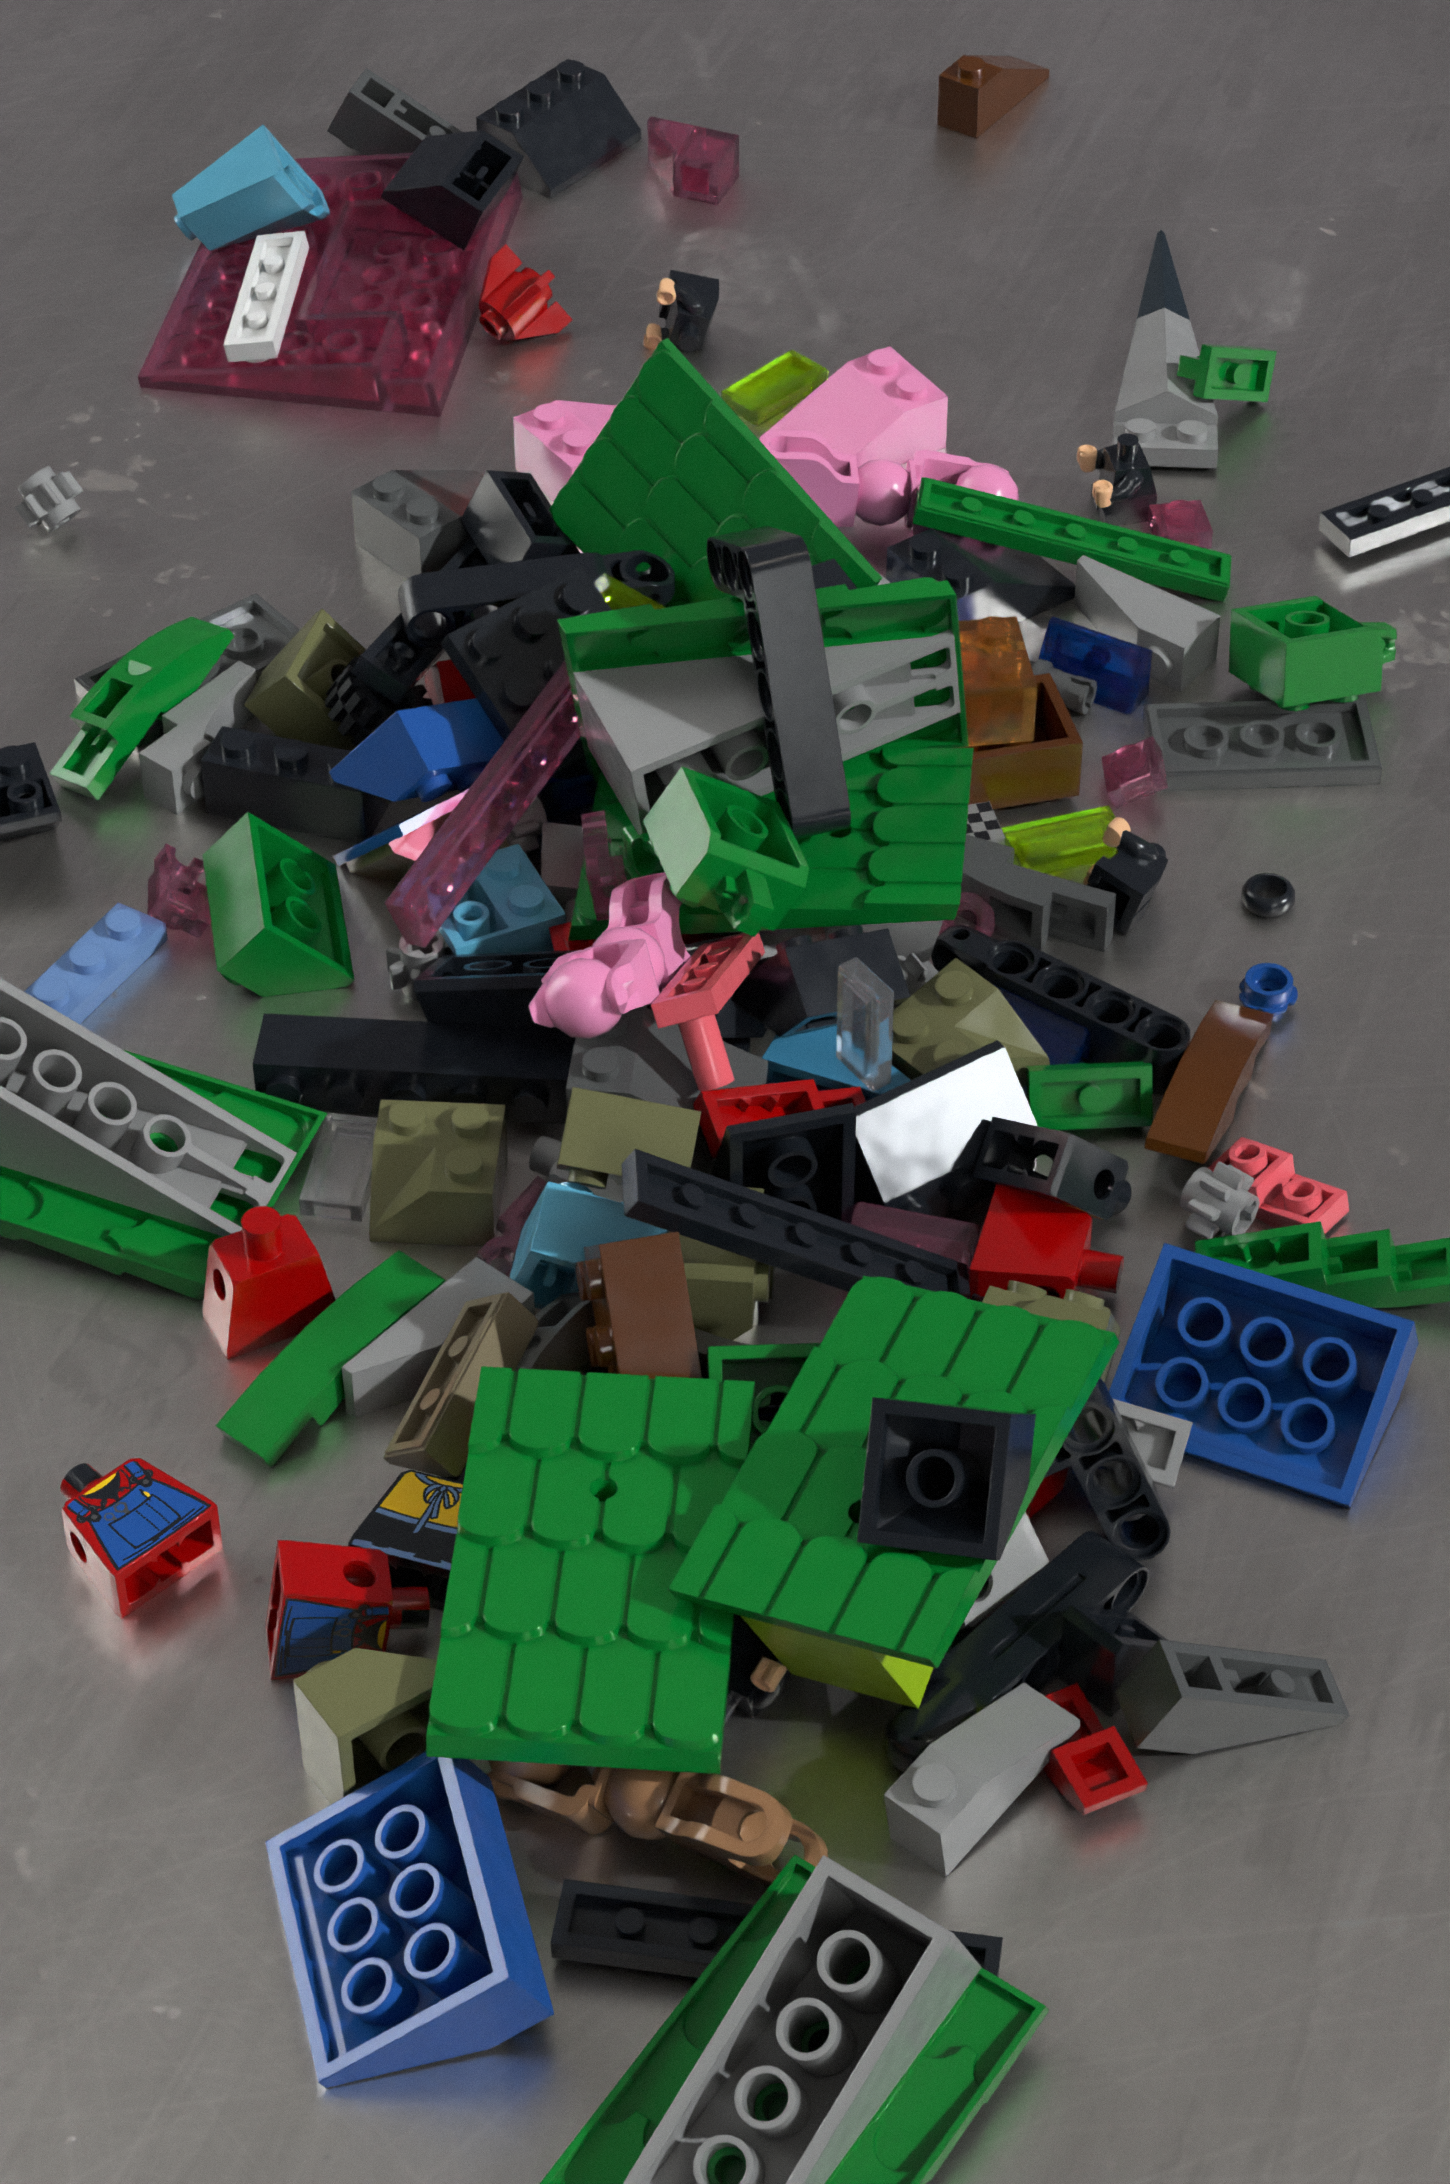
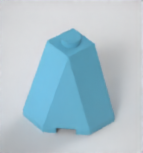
M264 124L172 194L178 213L174 216L177 226L189 240L192 241L197 237L209 251L256 238L257 235L273 234L323 220L331 214L322 190Z

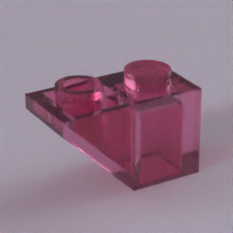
M652 116L648 119V163L673 196L718 205L739 178V135Z

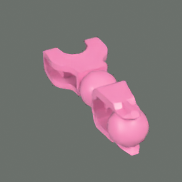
M772 430L765 432L759 438L761 443L837 527H853L856 514L863 522L877 526L893 524L904 517L905 527L911 528L913 535L932 529L912 524L917 491L922 477L1019 501L1018 487L1009 475V471L994 464L975 462L969 457L930 450H919L915 452L913 460L908 459L906 470L898 462L886 459L867 461L858 468L856 455L836 452L824 438L813 431Z
M665 872L630 879L612 890L609 904L608 928L598 937L592 947L567 953L556 959L541 979L542 985L528 1006L533 1022L549 1028L557 1027L570 1037L590 1039L609 1032L620 1020L622 1014L632 1009L652 1004L691 957L682 940L679 925V908L682 902L672 894Z

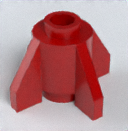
M507 244L502 246L489 259L479 299L480 324L490 336L497 340L504 338L508 341H518L558 334L573 319L557 301L548 307L547 302L553 296L548 283L555 276L549 269L541 275L529 267H525L521 272L515 271L523 262Z

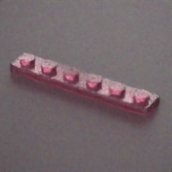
M566 661L563 662L384 904L407 944L424 948L428 945L581 735Z

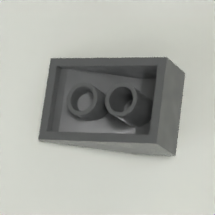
M391 470L376 477L374 480L351 491L355 543L406 579L421 573L440 571L471 538L461 518L483 475L477 471Z
M639 1007L622 1014L617 1024L605 1034L590 1039L575 1038L566 1085L567 1109L572 1087L694 1110L693 1104L701 1091L697 1088L678 1024L658 1029L653 1011L646 1007ZM723 1041L735 1080L717 1089L766 1084L768 1061ZM699 1123L694 1152L711 1154Z

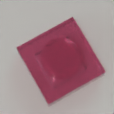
M1175 500L1170 503L1149 505L1148 524L1152 535L1206 549L1212 547L1213 530L1201 500Z
M1153 736L1134 744L1125 745L1115 752L1101 757L1107 794L1116 809L1168 788L1162 750Z

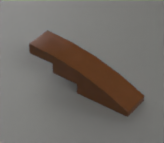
M1219 1000L1214 1001L1198 1026L1169 1083L1146 1136L1144 1149L1201 1164L1206 1163L1234 1120L1237 1099L1252 1078L1256 1055L1270 1035L1274 1014Z

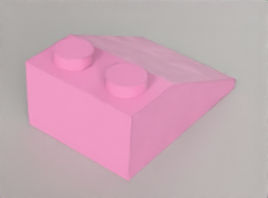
M889 346L884 349L874 350L870 354L845 363L768 431H813L824 438L836 452L856 455L858 468L867 461L886 459L898 462L901 465L907 463L908 459L913 460L916 451H938L946 448L948 396Z
M555 400L513 417L515 469L518 472L531 473L542 492L554 502L559 491L566 485L582 461L586 450L594 443L617 405Z

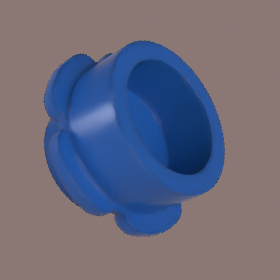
M1261 963L1251 967L1239 985V990L1241 991L1239 1000L1244 1007L1274 1014L1273 1017L1285 1013L1288 1006L1296 1003L1298 997L1297 989L1293 986L1292 974L1283 966L1274 963Z

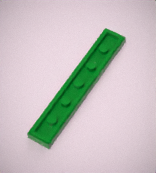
M927 477L921 478L912 524L1077 565V560L1084 555L1145 583L1224 602L1228 594L1232 557L1230 554Z

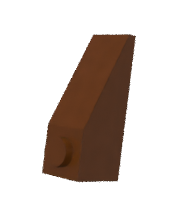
M963 55L939 75L937 125L977 139L1048 79L1049 69L1012 56Z

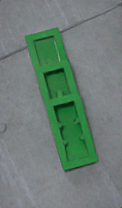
M1321 1221L1195 1241V1253L1370 1308H1395L1450 1302V1238L1394 1246L1390 1229L1326 1239Z
M398 1250L353 1284L311 1321L256 1377L215 1426L230 1441L272 1468L310 1420L322 1427L345 1398L342 1367L447 1280Z

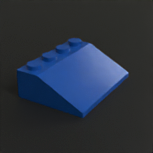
M1164 1243L1109 1393L1113 1399L1193 1422L1184 1451L1185 1455L1350 1509L1397 1406L1419 1343L1415 1322Z
M426 1752L265 1841L317 2080L325 2088L488 2050L554 2015L490 1777L471 1760L427 1757Z

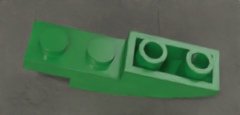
M189 617L164 628L129 651L98 680L70 714L69 717L80 728V731L49 773L50 776L63 788L99 800L136 746L144 738L156 718L162 720V715L196 692L234 638V634L227 628Z

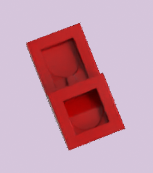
M1078 1683L1044 1695L1080 1719V1728L1065 1745L1051 1750L1049 1762L1043 1768L1056 1788L1082 1815L1146 1791L1148 1783L1115 1726L1103 1728Z

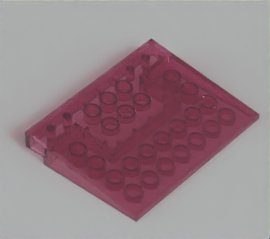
M412 153L294 159L322 190L331 214L323 220L276 232L305 231L309 245L278 357L260 363H249L247 361L228 362L223 346L256 238L211 251L201 242L138 375L140 387L441 417L480 313L479 299L489 259L506 244L523 199L518 172L505 197L463 251L380 198L384 189Z

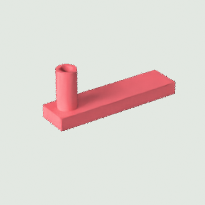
M759 932L755 937L743 933L701 944L651 1004L658 1029L678 1024L699 1091L717 1089L735 1080L715 1014L720 1012L764 955L765 950Z

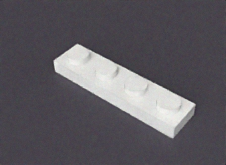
M305 231L257 235L223 344L228 362L247 361L249 363H260L278 357L309 250Z

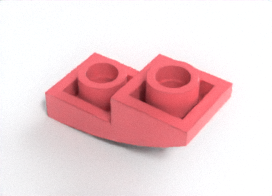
M1244 1137L1239 1138L1208 1167V1169L1214 1172L1217 1163L1221 1161L1253 1177L1255 1180L1248 1191L1256 1195L1260 1201L1255 1218L1273 1228L1321 1221L1324 1233L1326 1234L1349 1212L1347 1191L1295 1174L1292 1153Z

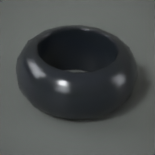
M1261 873L1250 877L1242 887L1241 900L1246 909L1255 915L1269 918L1278 917L1287 913L1294 905L1295 890L1291 882L1285 877L1275 873ZM1272 892L1280 897L1264 898L1257 895V893Z

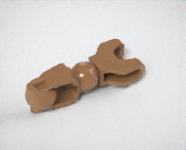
M488 1760L492 1771L487 1773V1775L491 1779L496 1798L526 1805L535 1812L591 1835L605 1832L614 1822L620 1830L634 1838L661 1840L668 1837L679 1847L699 1854L745 1878L768 1887L781 1872L774 1869L772 1862L782 1852L788 1839L802 1843L804 1847V1860L815 1867L823 1855L828 1857V1849L824 1840L804 1823L793 1819L789 1810L774 1797L762 1790L723 1775L596 1767L592 1775L594 1785L584 1784L574 1796H566L547 1788L560 1783L572 1765Z

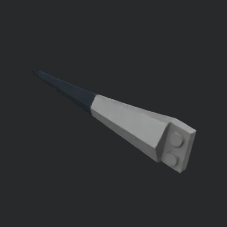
M1160 230L1156 236L1115 407L1113 445L1117 444L1118 436L1129 433L1138 437V443L1149 466L1217 468L1218 415L1213 399L1193 396L1195 380L1177 376L1180 355L1197 358V356H1200L1167 239L1165 233Z

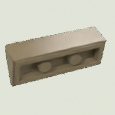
M509 1292L499 1293L465 1302L385 1451L383 1458L389 1464L442 1477H457L461 1474L468 1458V1443L481 1366L512 1368V1371H514L538 1327L537 1318Z

